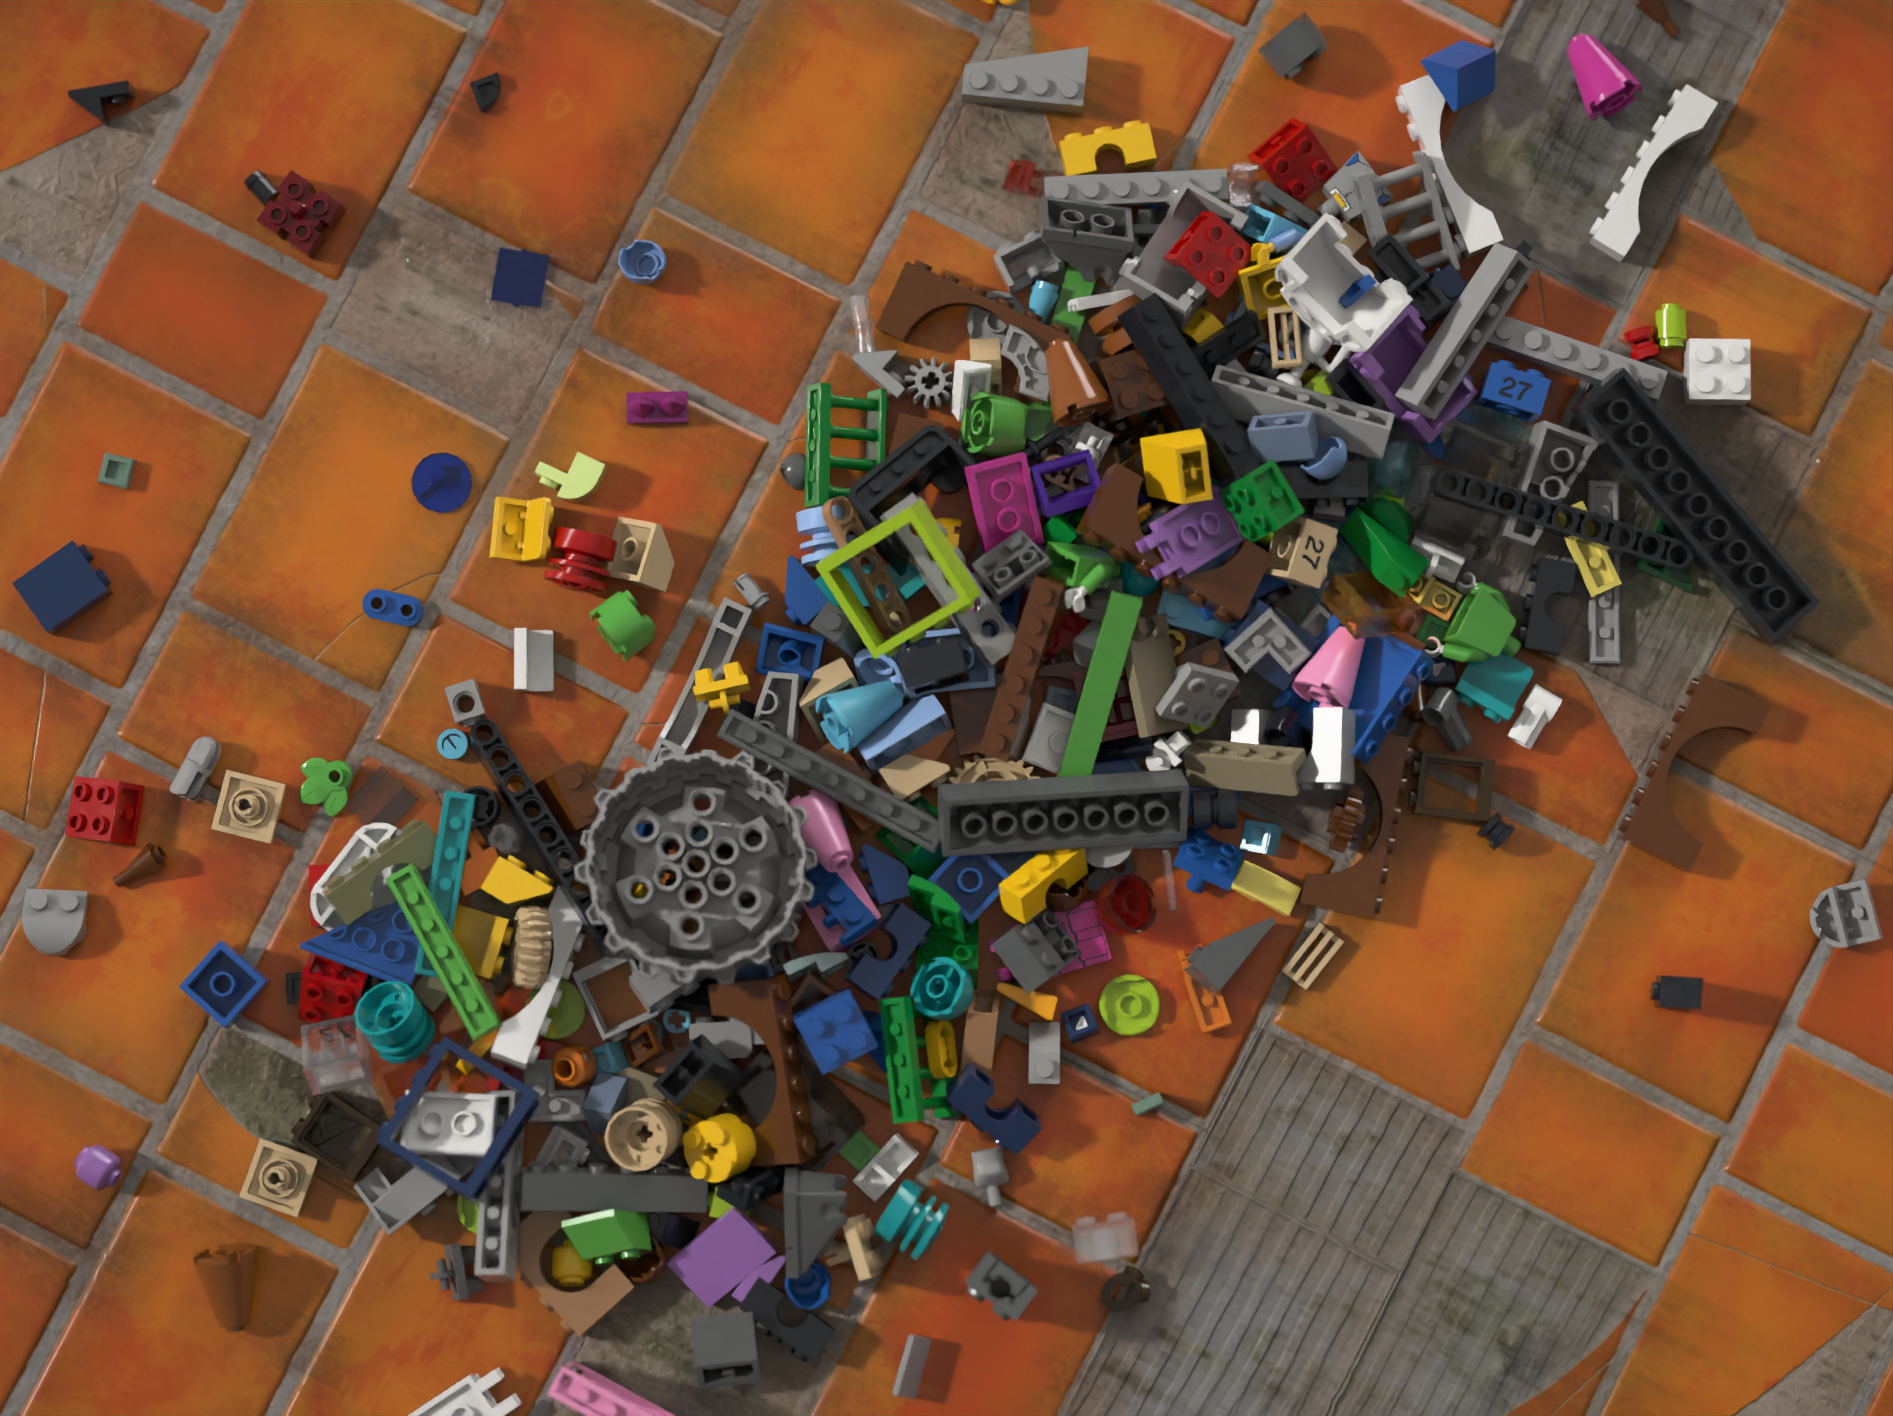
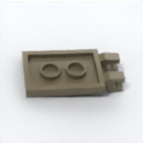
M1165 613L1137 619L1124 663L1140 738L1189 728L1188 723L1160 717L1155 709L1176 679L1174 677L1176 663L1171 640L1166 633L1169 626Z

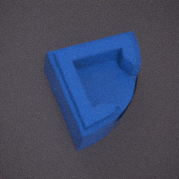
M1370 275L1356 279L1340 296L1338 302L1345 309L1360 299L1376 281Z

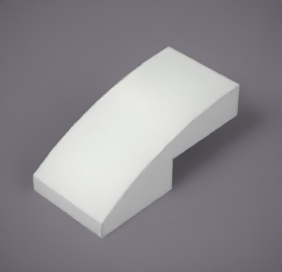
M896 1133L856 1176L853 1182L876 1202L917 1157L919 1152Z

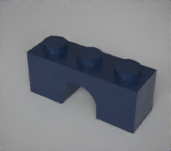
M896 903L878 928L890 938L892 948L889 956L882 961H878L867 953H860L843 979L871 1000H879L880 997L884 999L894 987V983L891 981L898 972L902 974L910 965L912 958L909 956L915 947L921 948L930 936L927 930L931 924L905 904Z
M971 1062L946 1087L949 1107L958 1114L964 1113L970 1118L971 1123L976 1129L981 1132L987 1131L993 1136L997 1145L1004 1150L1010 1149L1017 1155L1041 1130L1040 1116L1017 1098L1004 1109L989 1107L986 1103L995 1094L994 1080Z

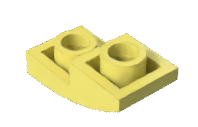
M1423 572L1404 598L1449 623L1464 599L1463 595L1436 581L1433 576L1430 579L1425 578V572Z
M1245 860L1241 861L1231 889L1253 902H1261L1283 916L1290 915L1302 889L1286 879Z

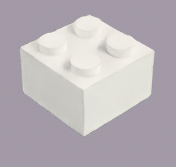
M1689 338L1684 343L1683 405H1745L1751 400L1750 339Z

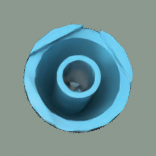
M885 680L823 695L816 700V713L822 712L824 721L820 722V725L828 740L837 750L844 748L843 753H847L853 750L902 707L904 695L897 683Z

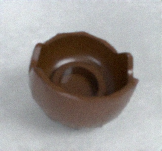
M1082 877L1067 890L1053 882L1046 892L1045 902L1049 908L1057 912L1072 911L1086 901L1089 895L1088 883Z
M650 1236L652 1250L641 1252L640 1258L620 1259L626 1277L636 1284L653 1283L666 1268L667 1255L665 1248L652 1236Z

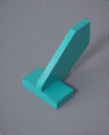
M848 564L838 565L863 607H869ZM861 564V568L866 574H870L872 564ZM884 565L904 604L927 586L913 565L907 566L906 573L902 577L890 565ZM822 576L814 581L817 587L833 605L843 610ZM877 585L875 589L876 597L880 601H884L887 594L883 586Z

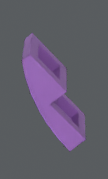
M777 1255L764 1262L738 1285L731 1296L742 1302L759 1277L770 1284L786 1261V1255Z

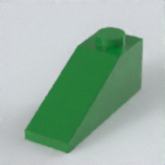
M1357 507L1339 530L1376 579L1402 599L1430 563L1428 559Z

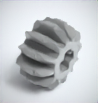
M932 357L931 366H927L926 360L921 358L919 359L921 369L915 365L909 367L915 376H905V382L913 384L906 388V394L917 393L912 400L915 405L922 398L925 399L924 409H929L930 400H934L935 406L940 408L941 401L939 397L946 401L951 400V395L945 390L952 391L953 383L947 381L954 378V372L944 373L948 368L947 362H943L939 368L936 367V357ZM929 377H935V383L939 381V384L933 385L932 390L926 389V384L922 385V381H928Z

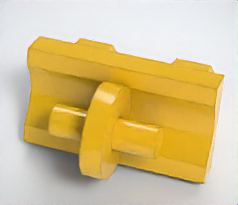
M739 662L724 665L726 679L714 682L711 668L695 671L696 686H693V692L697 703L710 700V709L722 707L724 715L729 714V705L741 703L739 693L751 691L747 674L744 675Z

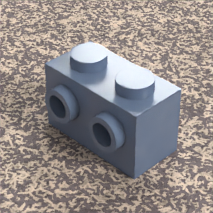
M1313 411L1253 416L1247 431L1251 449L1260 463H1266L1271 459L1275 463L1287 460L1307 461L1310 458H1315L1320 443Z

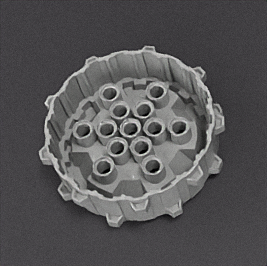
M673 746L660 748L657 762L645 768L644 766L639 769L633 768L625 774L624 782L616 790L600 789L594 798L600 812L596 821L593 822L591 830L583 831L580 842L587 850V859L575 866L576 881L589 885L593 904L585 912L591 926H606L609 932L605 945L613 953L624 950L629 955L632 954L640 960V975L650 980H653L662 972H667L675 975L678 983L691 984L694 979L713 976L721 986L733 984L737 969L753 963L761 966L770 959L769 950L778 941L793 943L799 934L793 919L797 910L800 909L801 903L810 902L814 893V887L805 880V873L818 866L817 851L806 848L804 840L801 838L800 830L809 820L804 807L788 806L784 800L787 788L779 780L771 782L766 777L763 778L755 772L754 757L744 752L729 760L718 757L715 750L703 749L701 753L680 756ZM705 797L711 800V807L703 812L695 809L694 804L697 799ZM645 823L655 827L654 833L647 838L637 834L638 828ZM697 828H703L708 831L709 835L705 841L695 842L691 838L692 832ZM750 833H758L762 836V842L757 847H750L745 843V838ZM675 841L680 845V849L675 855H667L663 852V847L667 842ZM722 846H730L733 848L734 854L728 860H721L717 857L718 849ZM694 859H701L706 865L702 872L693 873L688 869L689 863ZM665 872L676 874L677 880L672 886H664L660 883V877ZM725 876L731 880V885L727 890L719 891L714 888V882L718 877ZM637 885H644L648 888L647 896L640 900L631 896L632 889ZM693 889L699 890L703 894L701 901L697 904H689L685 900L688 891ZM751 894L757 899V902L753 908L744 909L739 905L740 898L743 895ZM693 920L699 923L698 932L694 935L683 933L682 927L685 922Z

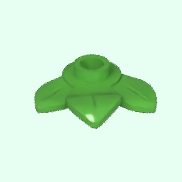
M319 757L307 760L301 765V770L308 779L300 788V801L310 805L322 802L330 817L337 815L348 802L347 787L351 784L353 778L350 766L341 760L328 762ZM334 770L340 774L339 781H335L332 777Z

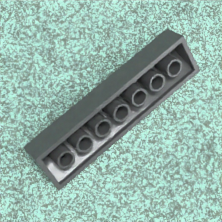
M1181 769L938 785L937 813L943 857L1187 841L1189 785Z

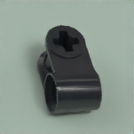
M1282 706L1277 707L1273 711L1264 731L1265 740L1272 746L1304 748L1307 758L1311 752L1313 740L1301 723L1298 714L1291 708Z

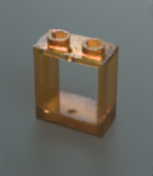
M1371 571L1332 576L1321 597V600L1354 639L1409 632L1422 609L1409 593L1402 599L1379 582ZM1374 597L1384 608V611L1374 612L1363 598Z
M436 1042L431 1043L426 1051L414 1060L401 1064L390 1063L368 1074L389 1121L396 1112L394 1107L398 1100L386 1075L428 1055ZM449 1054L440 1068V1073L450 1092L462 1093L466 1088L459 1073L453 1074L448 1064L452 1062L451 1055Z

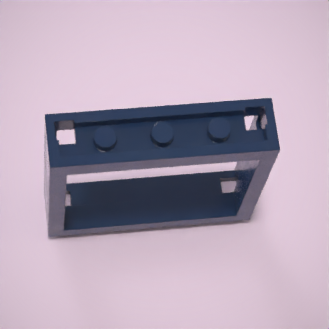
M444 1037L441 1043L436 1042L428 1055L430 1060L425 1068L418 1069L411 1081L413 1086L408 1094H403L398 1099L394 1107L396 1112L390 1122L386 1120L380 1127L377 1134L379 1137L377 1143L389 1153L473 1204H476L539 1106L542 1097L537 1091L449 1038ZM450 1053L522 1095L466 1184L394 1142V1139Z

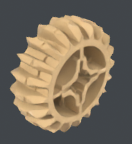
M536 905L521 906L516 912L513 925L515 929L510 955L512 981L516 987H523V989L541 988L546 981L549 970L552 939L550 913L546 908Z

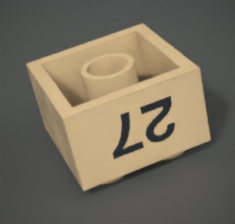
M1296 517L1280 529L1274 531L1268 550L1273 557L1264 574L1293 585L1320 589L1321 583L1327 576V564L1330 554L1336 548L1338 530L1307 518Z

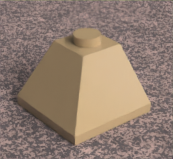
M618 517L612 537L613 540L618 542L613 562H605L603 569L610 572V578L666 592L675 562L662 525Z
M842 656L814 672L798 702L822 747L830 741L820 725V722L824 721L822 712L816 713V700L826 694L859 687Z

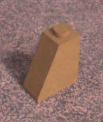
M974 989L972 1002L967 1009L960 1072L971 1062L991 1077L1000 1001L999 991Z

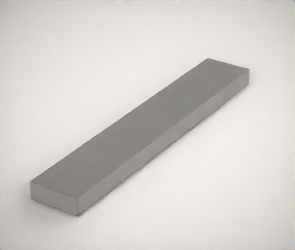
M1587 481V511L1619 521V481ZM1616 530L1613 536L1614 542L1619 545V530ZM1607 551L1620 579L1619 554ZM1620 585L1594 597H1591L1588 591V664H1619Z

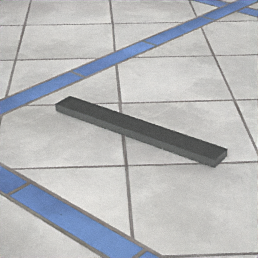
M733 709L730 710L716 735L932 853H935L941 842L939 821L936 818Z

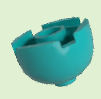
M937 957L928 966L923 964L913 977L910 993L911 997L914 998L916 1004L914 1006L918 1011L931 1019L948 1021L961 1016L970 1006L974 995L973 981L968 971L962 965L947 957Z

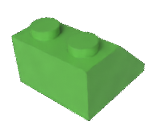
M611 1209L561 1221L563 1230L581 1258L587 1261H595L596 1266L614 1264V1259L619 1257L622 1260L640 1258L641 1252L652 1250L647 1213Z

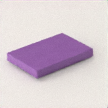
M733 1206L670 1258L667 1265L710 1308L751 1272L772 1257L778 1248L743 1211Z

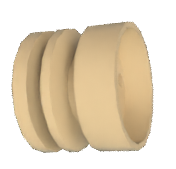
M655 1097L641 1098L616 1113L609 1121L605 1133L607 1150L612 1159L623 1168L632 1171L648 1170L672 1155L678 1148L683 1135L682 1121L676 1109L665 1100Z

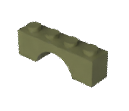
M422 819L418 822L416 820L410 821L402 827V834L393 840L391 838L384 840L376 847V853L369 858L366 856L359 858L350 866L352 868L351 871L343 877L339 874L325 884L327 888L322 891V894L347 926L373 908L371 889L375 878L382 870L398 863H413L421 870H425L433 864L437 836L427 822Z

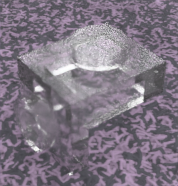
M1238 163L1229 167L1227 173V203L1229 206L1240 212H1246L1250 203L1260 207L1259 193L1254 190L1260 174L1259 165Z

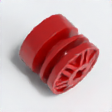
M555 527L551 547L562 552L563 556L562 558H548L547 563L560 569L559 571L545 570L543 578L557 584L561 588L576 592L606 593L607 584L595 580V577L609 578L610 572L598 567L599 562H613L618 542L591 532L567 527Z

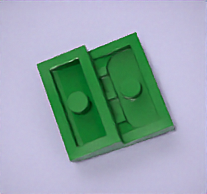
M912 874L907 885L914 912L921 917L933 920L937 934L966 943L968 939L961 908L956 901L932 882Z

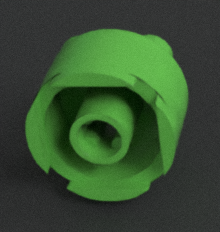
M985 392L974 395L971 401H975L971 409L966 408L962 420V440L964 443H968L970 447L967 450L971 453L997 458L1013 455L1016 451H1022L1026 443L1024 429L1025 420L1028 415L1027 405L1015 398Z
M628 590L623 593L617 591L589 612L592 621L598 618L597 621L601 625L597 629L617 655L623 652L622 660L624 662L655 640L654 635L657 629L648 615L641 616L636 607L638 603Z

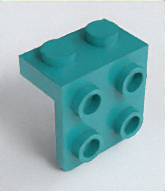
M1501 652L1498 657L1488 658L1484 662H1469L1452 691L1459 697L1460 703L1469 708H1472L1473 705L1484 711L1483 716L1497 724L1500 721L1505 723L1512 716L1515 710L1513 709L1533 676V669L1518 659L1509 657Z

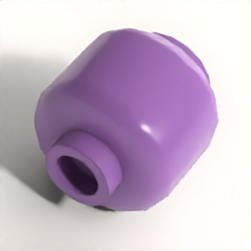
M100 1144L92 1147L86 1146L74 1163V1166L77 1168L76 1176L97 1191L106 1188L108 1185L113 1187L122 1175V1171L119 1170L120 1158Z

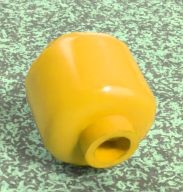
M570 1240L563 1241V1246L553 1250L552 1277L559 1281L560 1286L580 1287L584 1285V1281L590 1279L592 1275V1261L583 1260Z

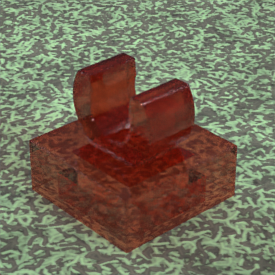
M1027 159L1011 160L1002 189L1011 193H1036L1037 189L1030 185L1032 177L1041 178L1042 173L1034 170L1036 163Z

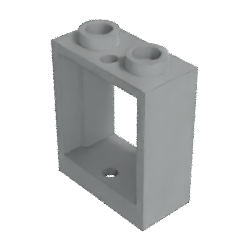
M624 950L617 957H605L572 973L604 1041L611 1039L612 1043L629 1036L627 1030L635 1026L640 1028L649 1021H656L655 1017L661 1015L658 1011L651 1015L647 1011L616 1027L608 1029L587 981L625 963H628L632 974L639 971L640 968L635 957L632 954L629 955Z

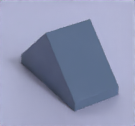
M602 1071L598 1072L582 1106L591 1132L605 1135L609 1121L616 1113L625 1108L629 1077Z

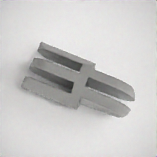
M203 736L193 743L170 786L172 793L190 802L195 803L198 801L221 756V745L217 740L212 737Z

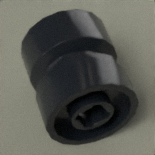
M472 786L463 792L476 795L471 822L472 826L487 828L499 819L502 812L501 802L493 791L482 786Z
M1206 790L1192 791L1193 830H1208L1214 824L1219 829H1237L1235 790H1218L1215 795H1211Z

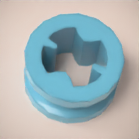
M668 1009L663 1016V1024L669 1032L675 1034L683 1033L691 1024L690 1013ZM678 1011L679 1015H685L686 1022L681 1023L683 1025L682 1028L676 1029L675 1024H669V1016L673 1017L672 1012Z

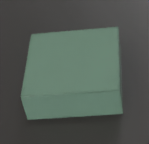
M105 452L97 482L129 490L136 460Z
M1157 1092L1130 1106L1134 1115L1139 1116L1162 1105L1164 1101L1160 1093Z

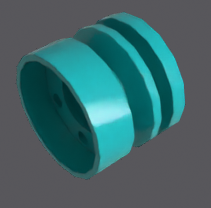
M387 981L374 986L360 999L355 1010V1023L380 1057L391 1064H401L416 1059L426 1051L433 1041L436 1032L434 1020L410 987L400 981Z
M905 1178L872 1233L887 1243H890L898 1233L904 1237L899 1250L904 1252L910 1241L917 1244L910 1255L911 1258L917 1261L919 1256L931 1247L943 1228L950 1205L943 1202L937 1213L933 1212L930 1209L937 1197L931 1196L922 1205L918 1201L923 1188Z

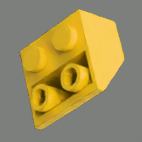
M1201 428L1140 438L1147 496L1179 504L1213 499L1207 447Z
M511 855L507 859L498 857L481 886L482 890L512 906L553 896L556 892V888L552 886L554 883L553 879L537 870L533 875L525 871L528 865Z

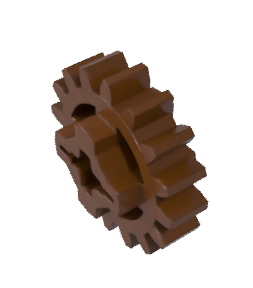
M1349 785L1343 799L1336 797L1327 821L1326 832L1331 833L1329 849L1343 853L1348 846L1349 839L1357 840L1364 822L1366 806L1361 805L1364 795L1363 789Z

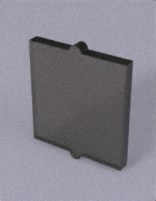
M381 765L350 798L346 806L361 819L360 823L362 825L377 822L395 826L419 799L403 785V780H397Z

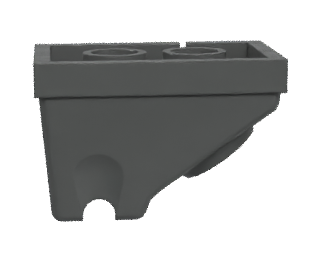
M1041 195L1039 214L1042 242L1058 259L1066 261L1079 271L1084 281L1094 282L1097 277H1102L1105 279V284L1115 285L1120 276L1119 271L1126 261L1128 253L1132 252L1134 245L1131 208Z
M798 1167L785 1168L786 1279L799 1278V1275L805 1274L816 1259L822 1258L830 1248L835 1238L836 1230L847 1223V1214H843L841 1211L847 1208L848 1197H846L845 1192L839 1191L842 1187H847V1177L845 1175L798 1170Z

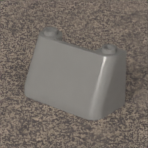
M1185 180L1180 189L1175 187L1166 202L1170 205L1168 214L1140 256H1135L1133 260L1127 258L1119 271V274L1122 275L1121 283L1141 300L1156 293L1176 327L1181 332L1186 328L1209 291L1183 267L1171 266L1163 257L1201 211L1217 214L1241 238L1244 237L1249 218L1247 215Z

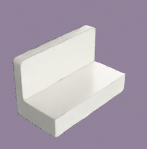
M514 628V689L517 692L554 690V632L552 630Z

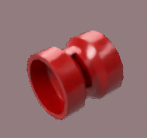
M1653 325L1642 326L1624 333L1625 341L1632 350L1630 353L1631 359L1642 362L1662 354L1660 346L1654 341L1656 333Z

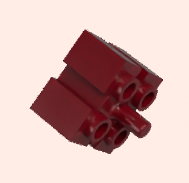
M291 170L277 189L282 197L277 204L270 200L257 221L263 228L283 240L286 234L289 235L287 241L290 245L305 256L313 259L325 242V238L321 233L326 226L333 230L346 209L339 201L322 190L317 196L314 195L316 192L314 186Z

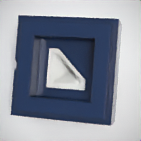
M1442 654L1431 658L1435 663L1431 667L1429 676L1424 680L1425 686L1456 684L1455 660L1444 658Z
M1089 1003L1060 1014L1072 1044L1101 1033Z

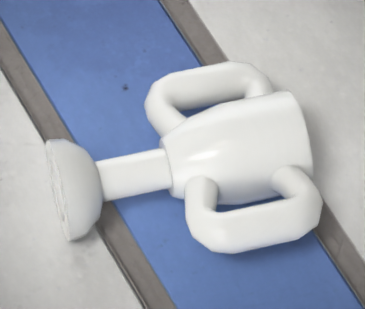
M1292 314L1287 318L1288 340L1294 331ZM1299 317V322L1301 321L1306 328L1301 336L1303 368L1293 367L1290 373H1282L1275 380L1303 388L1300 378L1309 364L1316 363L1324 372L1330 374L1344 358L1349 359L1352 351L1344 349L1343 345L1345 343L1339 340H1334L1333 343L1326 340ZM1280 329L1278 333V340L1282 345V334ZM1289 340V349L1295 351V342ZM1331 345L1341 346L1332 363L1328 364L1323 356L1328 352Z

